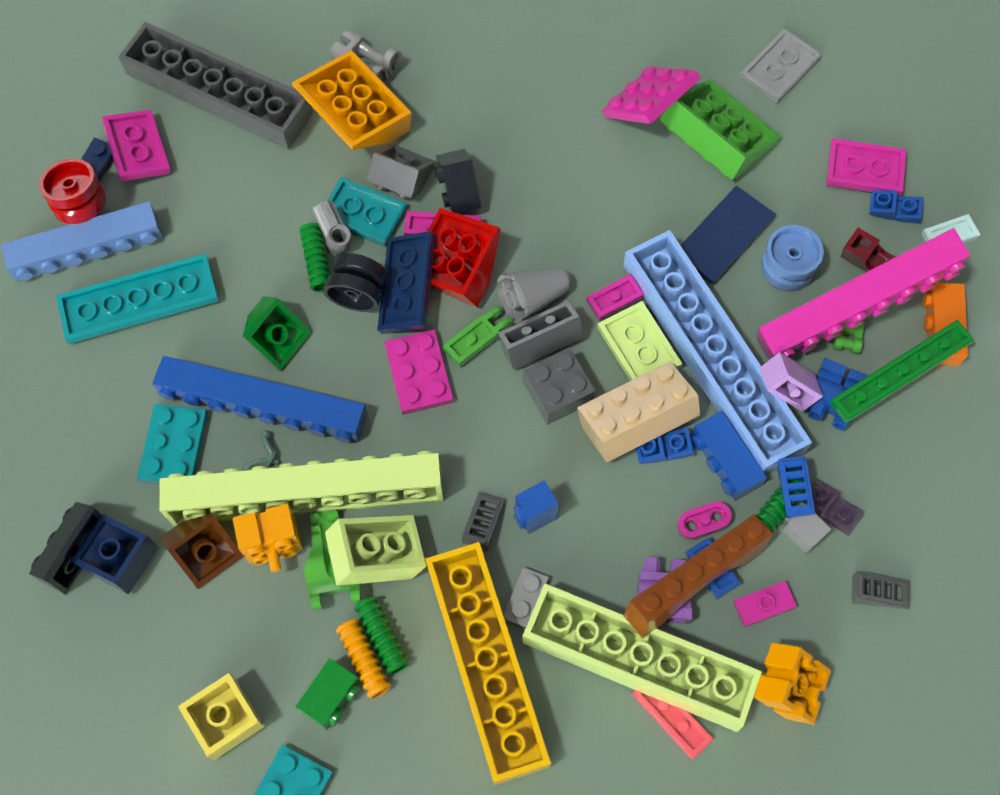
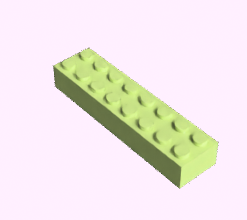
M545 583L523 634L522 643L686 710L735 732H738L744 726L762 673L760 670L659 629L653 630L642 638L624 618V615Z

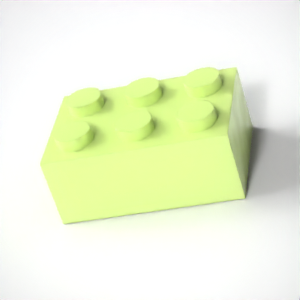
M413 515L338 519L325 532L336 585L408 580L414 578L426 567Z

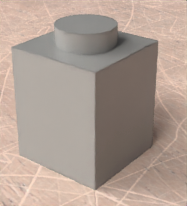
M816 513L815 515L786 518L785 520L788 523L783 529L805 554L811 551L831 531V528Z

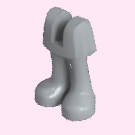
M344 31L340 36L344 45L335 42L329 48V52L334 59L351 50L359 58L361 55L375 63L376 66L370 65L363 59L361 60L385 85L388 83L389 75H395L402 60V53L397 49L390 48L385 54H382L366 44V38L349 31Z

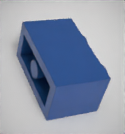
M545 480L515 496V506L513 507L515 511L514 519L520 529L525 527L528 534L557 519L559 503Z

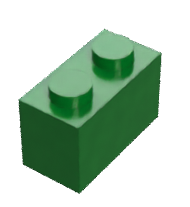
M329 658L295 707L328 730L330 725L334 727L344 713L341 709L346 702H352L359 693L360 687L358 685L360 680L357 676Z

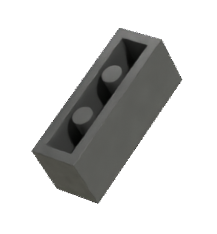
M569 301L498 332L503 352L514 370L584 338L580 317Z

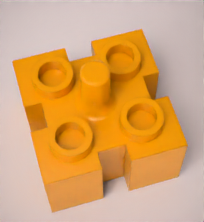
M288 503L268 508L266 512L258 514L253 512L233 517L238 548L250 564L261 565L269 562L270 571L278 572L282 569L279 554L282 558H288L296 555L297 551L303 550L297 519Z
M771 643L765 658V665L768 670L767 673H761L754 698L768 707H773V711L785 719L814 725L821 702L818 701L820 691L825 692L831 670L820 661L812 660L813 656L801 647Z

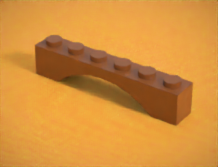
M753 514L631 599L624 618L644 638L662 625L686 601L710 582L733 568L747 564L765 551L773 533Z

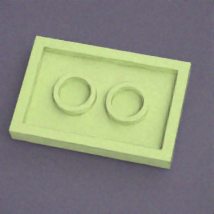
M643 301L597 323V329L630 381L670 361L677 370L682 367V362Z

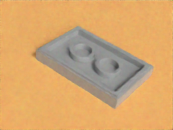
M783 29L740 72L739 78L778 104L820 60L822 54L786 29Z

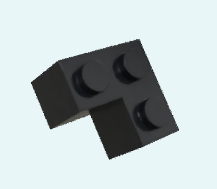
M461 149L436 155L437 163H434L433 167L439 184H444L445 193H441L444 208L449 207V210L454 213L481 208L472 159L466 150Z

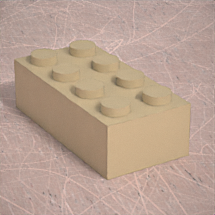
M671 361L577 407L581 428L606 463L700 416L698 394Z

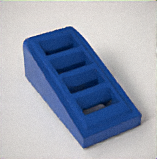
M799 456L779 459L777 471L786 518L815 515L806 457ZM787 480H802V482L788 484ZM804 490L803 494L789 495V492ZM806 501L807 504L791 507V502Z

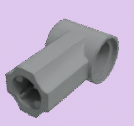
M333 201L321 202L312 208V212L326 240V248L335 254L342 253L346 250L350 241V230L343 224ZM338 235L344 241L341 243L335 242L332 236Z

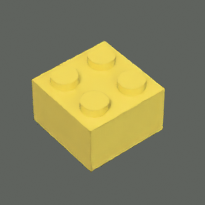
M230 673L178 706L206 756L213 760H216L265 727L238 681Z

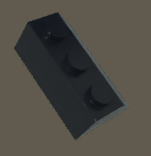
M75 502L72 508H69L63 515V522L57 531H54L49 536L47 546L42 554L34 559L29 574L38 581L66 595L82 568L71 561L102 514L90 505Z

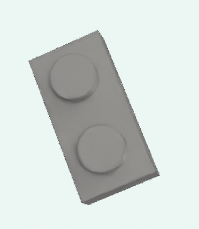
M525 567L522 568L503 615L505 622L526 629L544 583H548V576Z

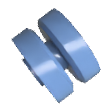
M786 225L775 230L769 237L762 255L760 265L763 276L768 283L781 290L795 291L808 286L815 277L823 259L824 249L822 241L815 232L800 225Z

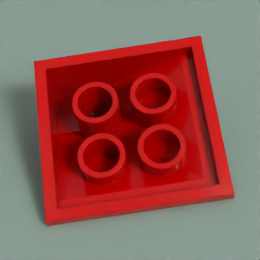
M439 208L428 231L436 234L431 288L478 308L490 284L501 229L497 226Z

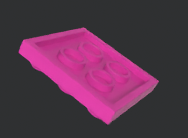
M649 66L641 72V75L636 80L629 82L619 95L612 97L608 101L609 104L602 109V112L606 118L651 124L701 78L697 70Z

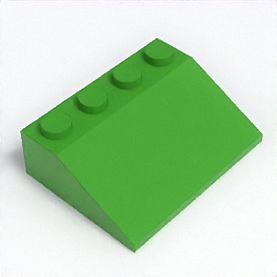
M712 79L690 88L665 110L660 118V121L671 132L676 133L688 146L693 147L706 161L711 162L725 177L731 180L748 171L783 138Z

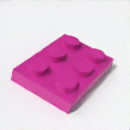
M151 110L102 116L103 127L120 182L170 174V166Z
M832 138L829 148L826 185L871 192L872 190L897 191V196H901L904 184L906 149Z
M435 329L384 341L402 415L453 403Z

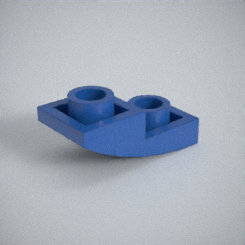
M872 190L869 214L893 221L921 224L923 197L897 196V191Z
M686 427L667 432L637 447L639 463H656L695 455L690 429Z

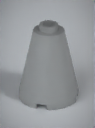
M560 267L505 273L500 275L497 283L501 282L502 287L498 289V296L508 317L513 315L516 319L513 322L520 323L529 319L565 294L571 285V278L569 273Z

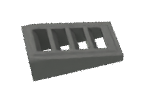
M478 492L462 536L463 544L471 545L479 542L481 549L489 551L505 499ZM485 501L496 504V508H488L482 506L481 503ZM478 512H486L492 514L493 517L492 519L478 515ZM478 520L484 523L490 524L489 528L475 524V521ZM472 530L486 533V536L482 537L472 534Z
M856 572L852 576V603L909 609L910 581ZM865 583L869 584V595L865 594ZM875 584L880 585V597L875 596ZM886 586H890V599L886 598ZM896 587H902V601L896 600Z

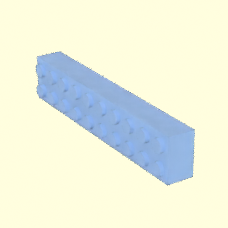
M669 230L626 251L623 267L628 274L632 275L643 291V298L717 412L723 411L764 474L766 475L777 469L779 459L799 457L805 454L812 441L785 401L767 391L760 371L761 365L672 232Z

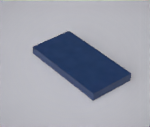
M736 185L680 246L700 276L714 285L771 223L776 213Z
M432 231L388 238L384 267L387 271V278L382 288L377 331L381 334L423 329L427 326L436 234Z

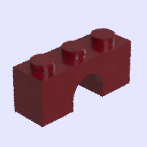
M857 227L844 246L840 257L868 272L897 256L886 252L879 245V239Z

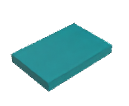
M343 177L339 179L328 198V201H333L343 224L350 230L351 234L385 248L388 238L392 237L408 208L407 203Z

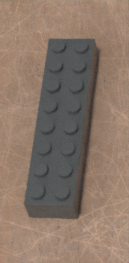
M144 22L119 55V60L127 75L286 149H289L313 113L312 106L297 90L147 22Z

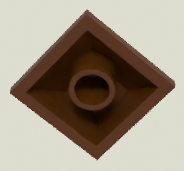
M213 514L182 521L160 537L168 552L197 589L243 557V554Z

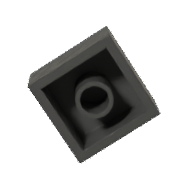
M570 347L523 369V383L547 425L577 411V407L593 400L595 397V389Z

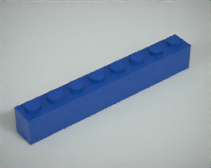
M167 356L162 357L152 383L158 395L168 400H173L175 397L183 399L185 403L193 406H198L199 404L207 405L210 409L217 412L228 410L242 418H249V416L259 418L261 422L266 424L277 422L284 424L286 428L298 431L300 428L309 430L311 434L319 437H324L325 434L334 436L336 440L344 443H350V441L359 442L367 417L365 404Z

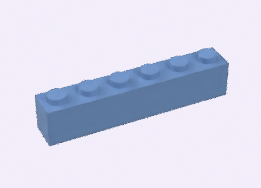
M148 201L94 217L86 222L69 224L4 243L1 246L6 269L17 282L29 280L40 274L53 273L57 269L77 266L91 259L104 258L106 255L118 251H128L132 247L142 244H151L156 240L163 239L157 214L151 202Z

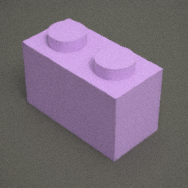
M781 352L760 367L767 391L802 412L823 397L815 374Z

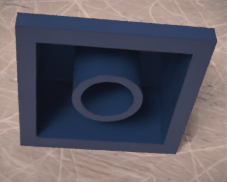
M102 514L71 562L106 584L129 595L159 547L147 535Z

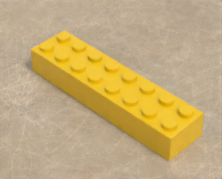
M477 542L426 558L428 571L494 786L549 768L551 762L480 543Z

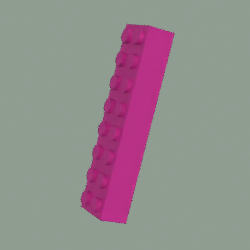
M952 228L759 327L756 339L768 361L779 352L793 359L792 355L799 351H802L804 354L817 347L816 343L823 339L830 341L841 334L840 331L849 326L850 329H854L863 324L866 317L872 314L874 317L885 313L889 310L888 307L891 304L897 302L898 305H901L910 300L915 292L921 290L924 293L934 288L936 282L940 279L945 278L948 281L961 273L959 270L966 266L965 262L971 255L955 228Z

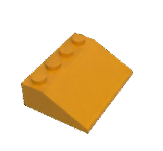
M352 50L292 82V86L352 150L391 143L410 132L412 112Z

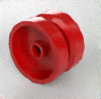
M66 159L51 165L40 178L39 190L54 216L61 222L66 224L86 222L95 217L105 205V191L98 181L94 169L84 160Z

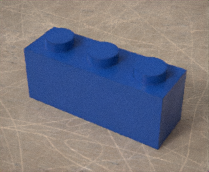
M723 411L694 426L691 434L693 445L698 451L702 450L707 458V466L713 473H717L721 479V486L728 496L731 495L736 501L764 484L767 479L766 475Z

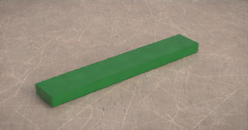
M957 319L831 399L829 403L847 424L969 346L975 339Z

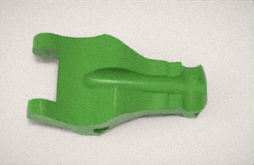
M325 510L311 514L312 549L305 563L304 574L313 611L322 609L321 596L350 590L352 603L360 602L361 583L336 585L325 532L340 519L336 510Z

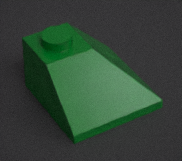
M263 296L247 316L243 338L278 371H281L312 331L277 297Z

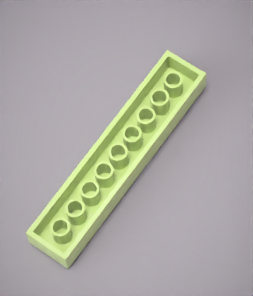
M421 451L417 455L411 456L396 453L390 455L389 458L366 456L362 460L356 461L341 458L335 460L334 463L324 464L321 461H311L307 465L302 466L286 463L281 464L279 468L269 469L266 466H255L247 471L232 468L224 470V473L214 474L210 471H200L192 476L171 474L168 478H160V512L173 526H177L182 521L213 514L218 522L233 521V517L253 512L256 514L266 512L268 508L287 503L292 513L299 515L325 510L342 511L444 501L439 455L431 451Z

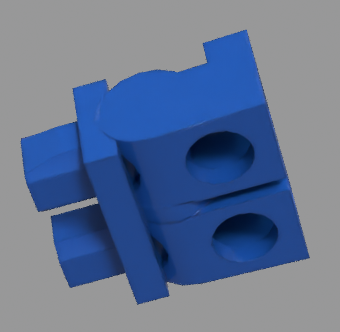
M824 358L816 375V380L823 397L809 407L808 417L821 421L825 413L834 416L831 425L836 429L844 431L853 420L846 424L829 402L869 375L851 368L841 385L840 382L847 366Z

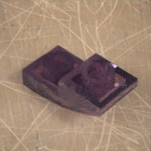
M816 479L811 486L815 513L830 525L849 536L864 516V511L841 498V492Z

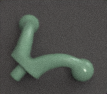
M264 430L260 435L268 453L267 458L255 459L244 464L242 471L251 470L253 466L257 465L268 467L271 462L276 465L278 464L279 460L275 458L277 451L274 450L269 442L271 437L269 431Z

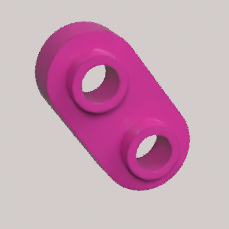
M716 501L686 511L679 518L677 524L678 532L685 539L695 540L721 531L728 526L731 520V510L726 504ZM717 514L721 520L714 521L711 515ZM692 523L696 529L691 531L687 529L686 524Z

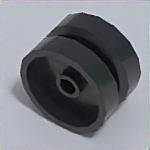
M340 253L335 255L329 269L331 275L327 277L323 288L324 296L336 305L358 312L376 310L381 298L380 290L384 287L387 278L386 269L377 261L360 254Z

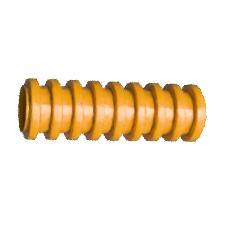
M351 619L342 623L337 628L336 633L341 635L340 641L345 643L343 647L349 651L347 655L353 659L351 661L352 665L357 667L355 672L361 675L359 677L360 682L365 683L363 688L368 690V698H375L387 692L391 684L385 681L387 676L381 673L383 668L378 666L379 660L374 658L375 652L370 650L372 646L366 642L368 638L362 634L364 630L358 626L360 624L359 620Z

